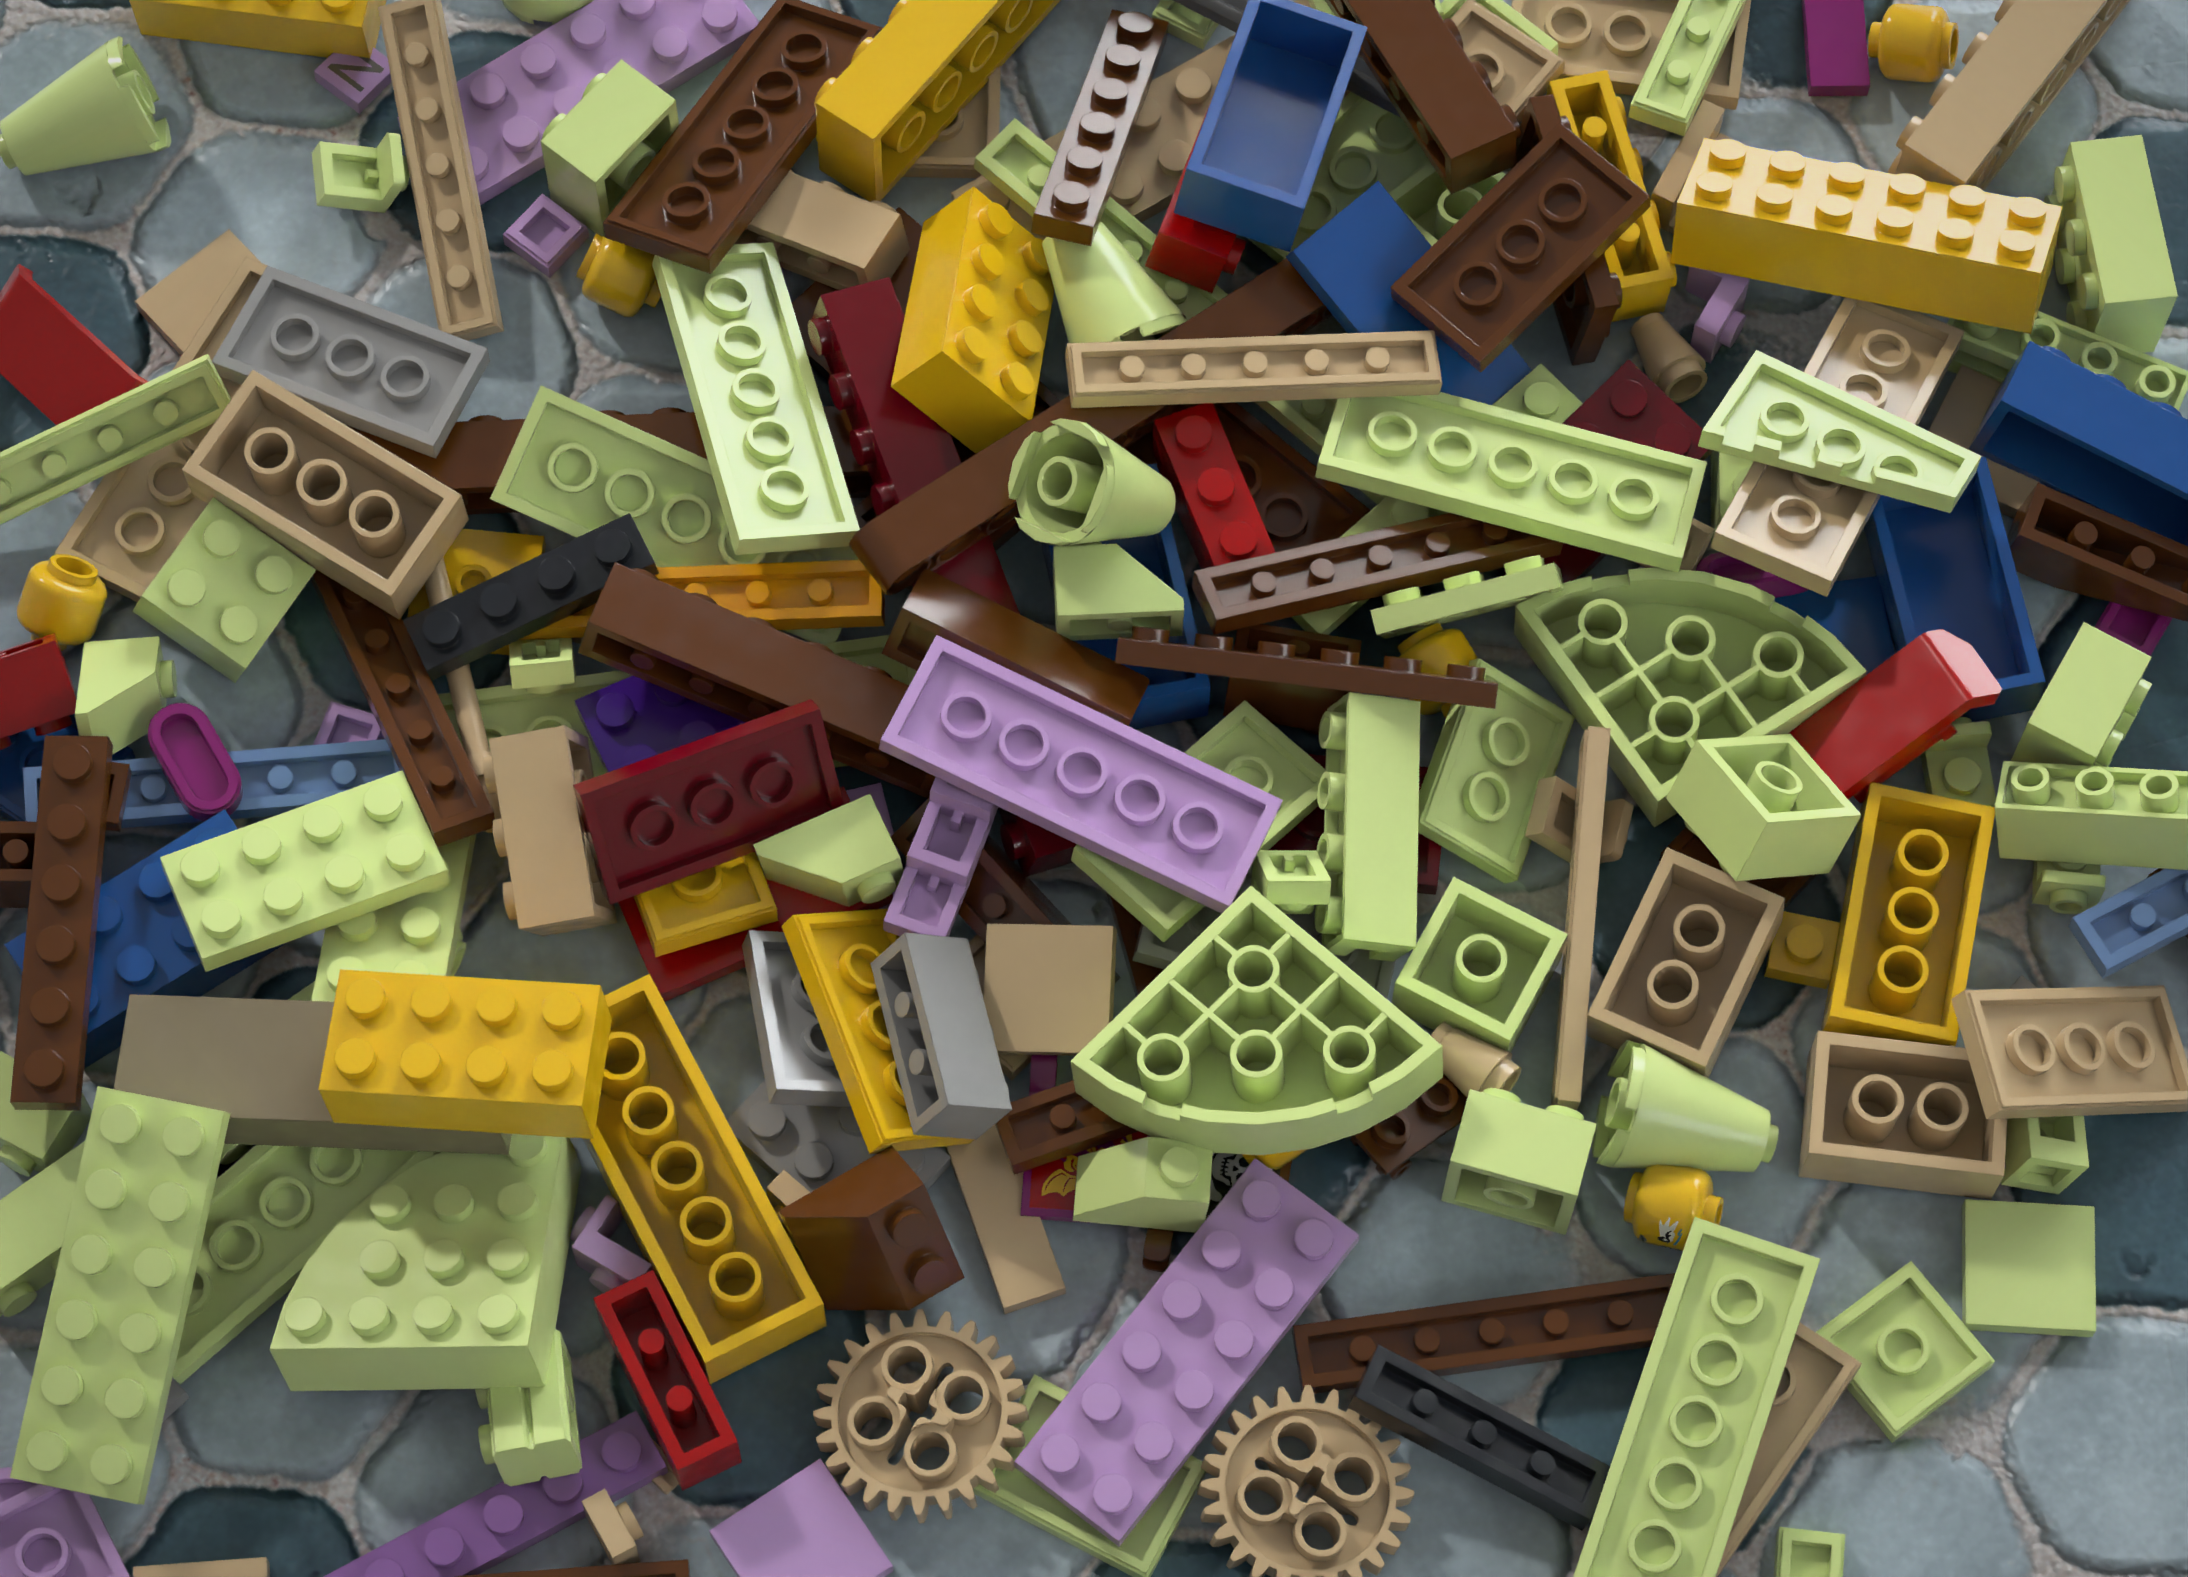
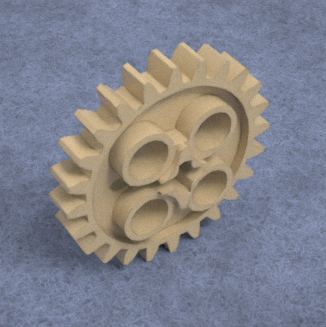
M917 1309L913 1326L904 1327L896 1312L891 1313L890 1332L883 1335L871 1323L866 1324V1334L870 1342L862 1347L856 1342L846 1339L844 1345L851 1359L848 1364L835 1360H829L827 1363L831 1375L837 1380V1384H818L816 1389L820 1399L831 1405L813 1411V1417L817 1426L829 1429L816 1437L821 1452H835L825 1462L832 1476L848 1472L841 1483L845 1494L848 1496L859 1492L865 1487L863 1503L866 1510L870 1512L883 1499H886L891 1520L895 1521L901 1516L906 1505L913 1506L919 1523H925L929 1505L938 1504L944 1517L947 1520L951 1519L953 1512L952 1500L958 1497L970 1508H976L977 1501L973 1489L980 1484L987 1490L996 1493L999 1487L992 1472L995 1467L1007 1471L1015 1469L1013 1457L1005 1450V1447H1023L1026 1442L1023 1432L1011 1426L1012 1424L1029 1420L1026 1405L1012 1402L1026 1393L1022 1379H1006L1016 1369L1011 1355L994 1359L1000 1348L994 1335L976 1344L978 1329L976 1323L972 1320L968 1321L958 1333L955 1332L953 1319L948 1311L942 1314L936 1327L929 1326L923 1309ZM907 1362H918L926 1367L924 1374L913 1383L903 1384L893 1379L895 1371ZM945 1367H952L953 1372L944 1378L936 1390L938 1376ZM963 1392H975L983 1397L980 1405L970 1413L959 1414L949 1409L951 1401ZM930 1405L933 1413L932 1419L920 1417L912 1426L909 1418L910 1412L922 1414ZM884 1417L893 1422L889 1432L879 1439L870 1440L860 1435L862 1426L872 1418ZM905 1443L904 1454L900 1461L895 1465L888 1463L889 1458L895 1456ZM940 1447L949 1452L947 1461L935 1470L921 1469L916 1465L920 1454L929 1448Z
M1305 1385L1299 1401L1292 1403L1285 1388L1279 1387L1274 1396L1273 1408H1270L1262 1398L1256 1395L1252 1398L1249 1405L1252 1419L1234 1410L1228 1419L1229 1427L1234 1435L1217 1430L1211 1444L1222 1455L1206 1454L1201 1465L1204 1471L1217 1477L1201 1481L1197 1489V1495L1215 1500L1214 1503L1203 1509L1200 1516L1201 1522H1220L1221 1527L1214 1533L1210 1541L1211 1546L1219 1547L1231 1543L1234 1550L1226 1566L1232 1569L1247 1561L1252 1565L1249 1577H1263L1265 1574L1270 1577H1363L1360 1566L1377 1576L1385 1565L1378 1551L1395 1555L1401 1542L1391 1531H1405L1411 1521L1410 1516L1395 1508L1410 1504L1414 1497V1490L1396 1485L1397 1482L1406 1478L1411 1470V1466L1408 1463H1391L1390 1458L1396 1453L1401 1444L1399 1438L1380 1442L1377 1435L1382 1426L1374 1421H1370L1365 1425L1359 1420V1413L1348 1409L1346 1412L1338 1409L1339 1394L1338 1390L1335 1389L1329 1393L1324 1404L1315 1403L1311 1385ZM1286 1436H1294L1301 1439L1307 1445L1310 1457L1304 1460L1287 1458L1281 1452L1278 1440ZM1255 1461H1264L1271 1471L1257 1469ZM1340 1471L1357 1473L1366 1485V1492L1361 1495L1344 1493L1335 1481V1474ZM1304 1483L1311 1484L1316 1489L1307 1503L1295 1497ZM1252 1490H1261L1273 1497L1277 1505V1511L1270 1515H1260L1253 1512L1247 1506L1245 1493ZM1342 1515H1352L1356 1518L1357 1524L1349 1525L1345 1523ZM1308 1525L1324 1527L1331 1534L1333 1547L1327 1550H1317L1310 1547L1302 1536V1528Z

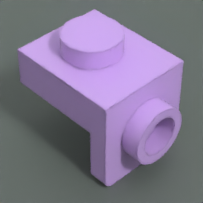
M1689 267L1685 286L1686 291L1708 302L1694 325L1691 346L1706 362L1711 363L1722 344L1729 348L1733 346L1744 326L1746 315L1741 313L1744 308L1750 279Z
M609 1195L604 1197L597 1209L592 1206L585 1209L577 1220L570 1239L574 1241L572 1250L577 1266L592 1274L589 1281L603 1293L653 1270L651 1263L610 1240L621 1223L623 1216L619 1201Z

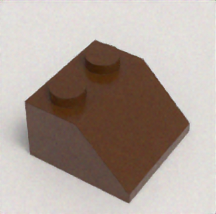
M892 1145L779 1210L802 1263L826 1310L909 1311L965 1278L924 1183Z

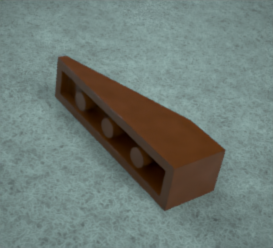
M2037 483L2017 510L2007 536L2016 572L2054 588L2188 622V546Z

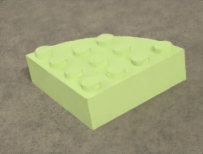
M1657 567L1628 569V574L1604 576L1593 580L1592 576H1587L1562 583L1563 591L1555 593L1549 591L1542 592L1515 607L1514 635L1572 715L1575 716L1582 729L1585 731L1588 729V726L1611 728L1608 764L1654 827L1678 813L1666 797L1696 740L1788 734L1866 676L1867 670L1835 635L1808 615L1804 619L1795 611L1775 602V596L1753 585L1703 571L1679 569V572L1676 573Z
M1250 886L1093 1038L1070 1063L1076 1093L1115 1121L1151 1137L1174 1139L1213 1150V1153L1267 1155L1312 1149L1353 1136L1404 1110L1443 1078V1046Z
M512 1134L509 1155L440 1152L416 1163L374 1190L337 1223L305 1263L283 1304L269 1350L290 1391L489 1389L490 1387L529 1388L545 1386L582 1168L571 1139L569 1137Z

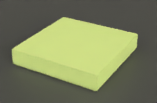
M1965 1199L1962 1204V1322L1972 1331L2093 1337L2096 1332L2094 1206Z
M1912 1261L1815 1332L1862 1363L1847 1389L1891 1443L1992 1368L1995 1363L1991 1355Z

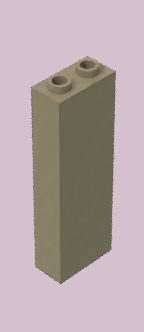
M129 995L113 1089L231 1113L224 1144L509 1155L512 1134L334 1123L318 1090L334 1002Z

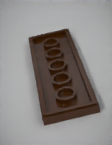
M776 0L603 222L605 238L712 274L816 137L817 125L814 101L822 85L832 77L837 79L851 64L852 57L861 42L868 37L874 39L883 27L800 0Z

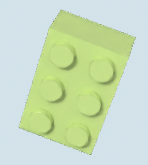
M2142 135L2070 142L2062 166L2055 168L2053 191L2051 195L2044 198V203L2062 206L2057 237L2059 248L2055 253V271L2059 284H2067L2071 302H2068L2066 308L2067 323L2142 353L2154 352L2178 294Z

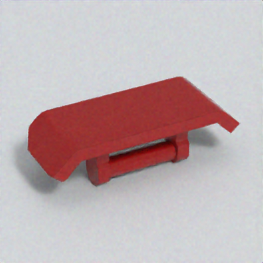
M21 264L16 266L0 292V374L55 425L61 424L149 382L137 375L33 280V271Z
M1944 629L1932 630L1919 635L1788 734H1791L1847 799L1854 796L1861 804L1871 782L1882 784L1941 739L1944 742L1957 733L1952 722L1971 708L1995 704L2002 688L1970 643Z

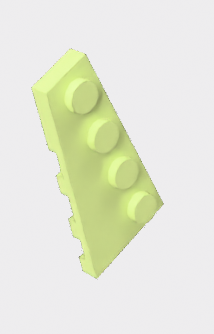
M1758 350L1752 355L1703 428L1698 444L1702 448L1948 513L1952 512L1972 480L1981 459L1980 455Z

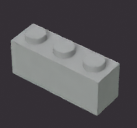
M905 932L870 964L913 1134L978 1139L1012 1110L994 1041V1032L989 1022L981 992L978 971L974 965L968 939Z

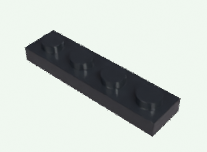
M628 513L404 619L403 622L433 681L597 603L615 562L630 569L639 568L646 570L653 575L659 572L631 514Z
M1380 1345L1377 1346L1370 1356L1347 1407L1581 1531L1592 1519L1610 1469L1609 1465Z

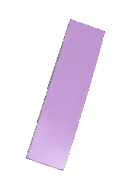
M935 777L930 790L929 803L907 854L906 867L883 921L884 931L898 936H902L906 932L949 937L994 821L998 806Z

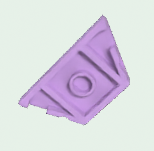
M12 1467L0 1468V1577H131L90 1494L10 1478Z

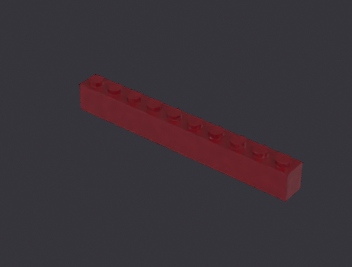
M890 277L820 295L813 316L808 321V334L811 345L818 356H825L832 374L829 376V389L832 400L839 411L846 410L852 426L850 444L853 455L860 466L867 465L874 485L871 487V498L877 516L961 464L950 433L891 387L905 316ZM989 535L933 570V572L1020 614ZM998 807L1004 823L1000 827L1004 850L1010 860H1018L1025 877L1073 863L1071 857L1073 849L1077 844Z

